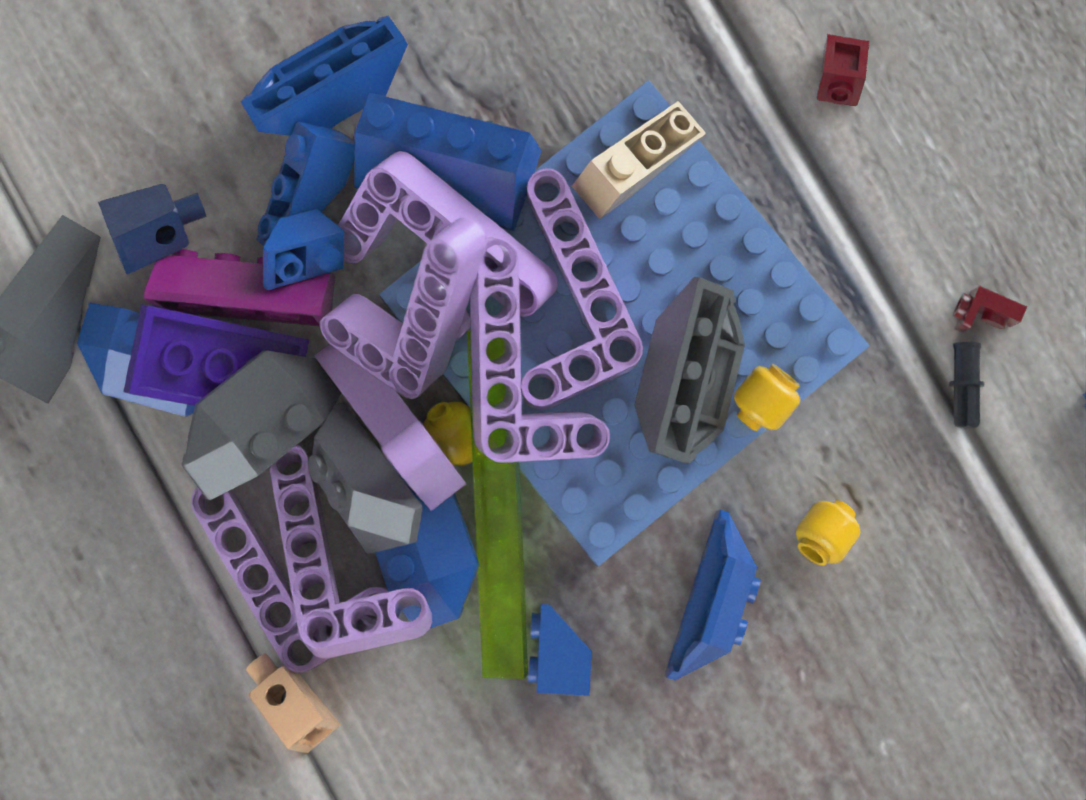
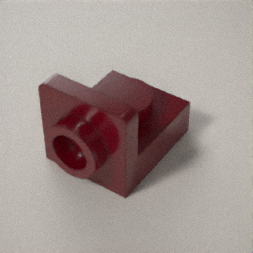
M827 35L821 79L817 89V100L838 105H858L866 80L869 41Z
M978 286L970 291L969 295L966 293L961 295L953 313V316L958 318L954 329L962 333L970 329L977 313L982 314L980 319L982 322L998 329H1005L1006 325L1012 327L1022 321L1028 306Z

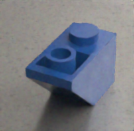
M319 209L280 218L263 247V287L266 290L341 270L344 267V230Z
M541 604V613L532 612L531 639H539L538 657L530 656L528 683H537V693L590 696L592 651L550 604Z

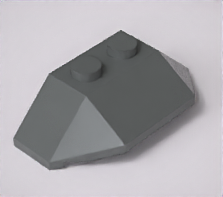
M693 277L656 319L634 403L649 452L690 464L696 458V454L705 449L724 431L745 347L740 319L734 307L736 300L733 290L700 277Z
M263 350L195 404L186 453H184L181 466L205 498L212 500L258 477L326 421L342 392L316 358Z
M344 402L335 404L314 439L313 454L308 459V470L312 480L318 482L328 497L331 507L337 510L367 554L417 542L423 507Z

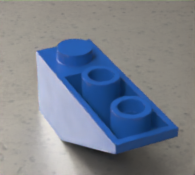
M296 121L293 133L289 136L285 145V156L279 174L272 183V195L266 212L258 224L256 240L263 246L266 244L280 218L313 209H319L322 212L346 186L355 160V142L340 131Z

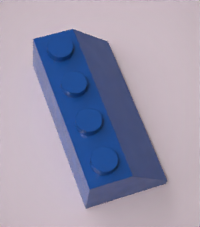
M369 92L355 131L354 187L358 190L367 173L393 153L398 151L407 152L498 226L515 231L527 196L528 181L535 172L542 150L530 132Z

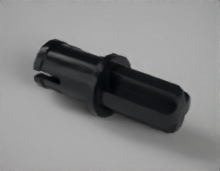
M978 342L953 343L954 381H950L949 386L954 388V425L958 428L971 429L978 427L980 424V388L984 387V381H980L981 343Z

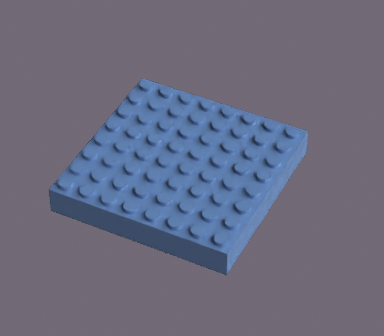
M649 80L535 170L537 172L545 168L554 169L561 173L566 180L643 345L641 359L633 370L550 409H533L523 399L521 390V414L587 412L604 422L609 429V445L599 456L513 462L597 567L767 430L761 426L756 432L736 416L741 409L734 400V393L755 367L763 366L769 368L771 364H774L781 368L800 385L796 391L800 396V402H802L870 346L700 141L695 143L632 197L601 219L596 216L573 189V183L592 159L670 107L669 103ZM548 183L540 185L535 191L537 198L544 202L553 201L560 194L556 186ZM526 196L515 231L503 230L553 270L557 277L558 287L556 292L531 316H520L521 384L526 372L593 340L531 210L528 196ZM564 222L557 225L553 233L560 241L568 242L576 238L578 230L573 224ZM421 261L379 294L384 304L401 323H403ZM583 261L573 267L572 274L579 281L587 282L595 278L597 271L591 263ZM693 277H700L734 291L736 300L734 307L740 319L745 347L724 431L705 449L696 454V458L690 464L649 452L634 403L656 319ZM491 295L485 301V309L488 315H496L504 307ZM469 298L466 311L468 312L469 317L471 318ZM607 301L596 302L590 309L592 316L601 322L610 321L616 315L615 308ZM470 327L455 341L443 377L473 411ZM501 337L492 339L486 346V355L489 360L500 358L505 351V343ZM616 341L609 348L610 355L618 362H627L634 357V349L627 341ZM586 359L575 360L569 367L571 376L578 381L590 379L595 372L591 362ZM539 377L530 383L528 390L532 397L544 400L553 394L554 385L549 379ZM496 383L489 388L487 401L490 405L498 404L504 399L506 394L505 385L503 383ZM585 424L578 430L576 439L579 445L586 444L591 440L594 432L592 424ZM548 426L539 427L534 432L532 437L534 447L543 446L548 442L550 438ZM504 428L495 429L490 433L500 447L505 443L507 434Z

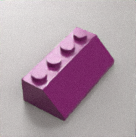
M181 249L155 262L144 290V299L154 307L176 312L320 327L321 319L332 310L335 276L330 272L266 290L263 287V257H258L257 263L240 262V256L229 253H215L214 259L198 258V252Z

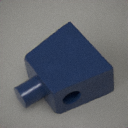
M158 184L98 202L126 275L187 247L189 240L183 225L207 217L198 193L173 201L165 184Z

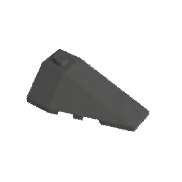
M64 215L60 217L0 296V379L49 404L71 368L74 355L72 349L77 328H80L83 316L81 313L86 289L90 286L101 238Z

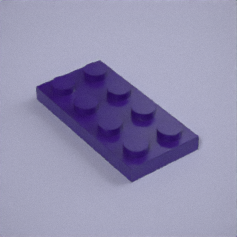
M141 304L123 392L195 406L198 401L263 350L306 357L309 339Z

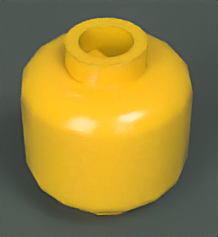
M771 364L769 368L763 366L755 367L734 393V400L741 409L736 416L756 432L761 426L768 430H778L800 404V396L796 391L800 385L774 364Z
M441 402L429 410L427 418L423 422V427L451 464L463 466L474 461L481 451L474 443L473 411L463 402Z
M835 500L833 503L829 501L814 503L795 531L797 541L799 542L797 545L798 550L808 560L820 566H825L827 563L836 564L842 562L861 533L859 524L855 520V511L848 504L839 500Z

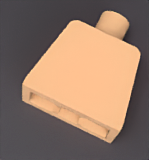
M267 654L259 656L246 668L247 673L258 685L249 693L250 699L287 749L309 753L341 725L298 672H293L285 666L278 668ZM286 691V698L282 703V695Z

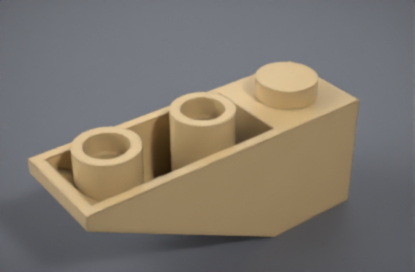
M677 101L592 159L573 183L572 187L596 216L601 219L632 197L702 139L706 133L680 102Z

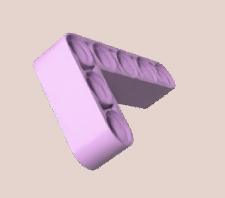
M398 151L393 153L367 173L338 224L344 230V261L354 264L360 262L386 240L397 220L401 221L428 243L456 219L461 217L469 218L481 227L485 237L492 236L505 239L516 248L519 257L520 316H531L556 292L558 287L557 277L548 265L407 152ZM495 245L486 251L484 263L489 270L498 268L503 262L504 256L501 248ZM497 291L490 294L504 306V297L501 292Z
M548 168L538 170L529 179L527 186L529 205L593 340L526 372L521 384L523 399L530 407L536 410L550 409L630 372L639 363L643 351L640 336L566 180L561 173ZM545 183L553 184L557 187L560 194L555 200L544 202L535 195L537 187ZM560 223H571L577 228L578 235L572 241H560L553 233L555 227ZM579 262H589L596 268L597 275L591 281H579L572 274L573 267ZM607 301L615 308L616 315L610 321L601 322L592 316L591 307L596 302ZM622 340L630 343L634 349V357L627 362H618L613 359L609 348L614 342ZM578 359H586L591 362L595 372L590 379L578 381L569 372L571 363ZM539 377L549 379L554 385L553 394L544 400L532 397L528 390L530 383Z
M461 217L427 243L403 323L360 294H353L321 319L320 329L322 335L333 347L402 396L411 399L418 397L442 376L447 369L486 249L487 240L485 233L475 221Z
M487 236L484 255L490 247L497 245L503 251L504 257L503 262L498 268L489 270L484 263L483 255L470 295L472 409L475 445L484 455L496 462L576 459L599 456L609 445L610 433L605 423L591 414L581 411L521 414L519 257L516 248L509 241ZM493 292H501L504 297V307L498 314L488 315L485 309L487 297ZM501 337L505 343L503 355L496 360H489L486 355V346L492 339ZM496 383H503L506 388L504 399L498 404L490 405L487 401L489 388ZM585 424H592L594 432L591 440L586 444L579 445L576 439L578 430ZM548 426L550 429L548 442L543 446L534 447L532 442L534 432L539 427ZM504 428L507 434L505 443L500 448L489 449L487 442L490 433L495 429Z
M328 344L314 355L382 446L381 450L431 511L467 484L394 389L331 344Z
M299 445L293 447L271 465L269 469L298 632L303 643L313 655L319 658H333L415 639L424 635L432 624V613L425 597L415 589H399L343 603L339 602L318 485L309 474V458L305 450ZM293 462L302 463L297 473L293 475L283 474L288 464ZM300 502L309 503V507L304 514L300 516L290 515V511L295 504ZM310 542L317 544V548L312 555L308 557L297 556L299 548L303 544ZM319 583L325 585L323 594L320 597L312 600L305 598V593L311 585ZM416 605L421 608V612L415 620L411 622L399 620V615L405 607ZM366 615L377 617V622L370 631H356L357 622ZM323 625L333 627V632L326 641H312L314 631L318 627Z
M199 488L195 489L191 497V506L195 516L285 667L293 672L303 673L331 659L319 658L313 655L308 664H300L295 661L292 656V648L298 640H301L298 632L290 586L233 491L230 490L222 494L224 498L222 510L217 514L211 515L204 506L205 496ZM235 528H241L246 535V544L238 552L231 551L226 543L228 533ZM260 564L265 567L269 577L267 584L262 589L257 590L249 584L248 574L254 566ZM371 587L347 601L386 593L388 589L384 587ZM278 602L285 603L291 611V618L284 627L276 626L270 618V610ZM370 615L362 617L357 622L356 631H370L375 626L377 619ZM329 625L318 627L314 631L312 641H326L331 636Z

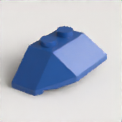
M389 16L380 17L377 21H363L342 26L270 68L255 85L252 93L246 95L241 103L258 132L290 136L293 133L296 121L331 129L338 123L361 111L364 108L369 92L386 96L408 44Z
M89 303L77 345L101 393L184 417L192 415L195 406L123 392L140 313L121 307Z
M388 459V462L423 507L417 542L375 552L388 592L405 588L419 591L425 597L432 613L430 628L459 619L480 564L456 494L454 493L431 511ZM409 605L402 612L411 622L419 616L421 608L416 605Z
M718 510L715 513L664 674L666 678L677 680L730 653L733 644L740 646L745 635L748 621L741 619L746 602L754 603L761 579L754 577L757 566L727 511Z

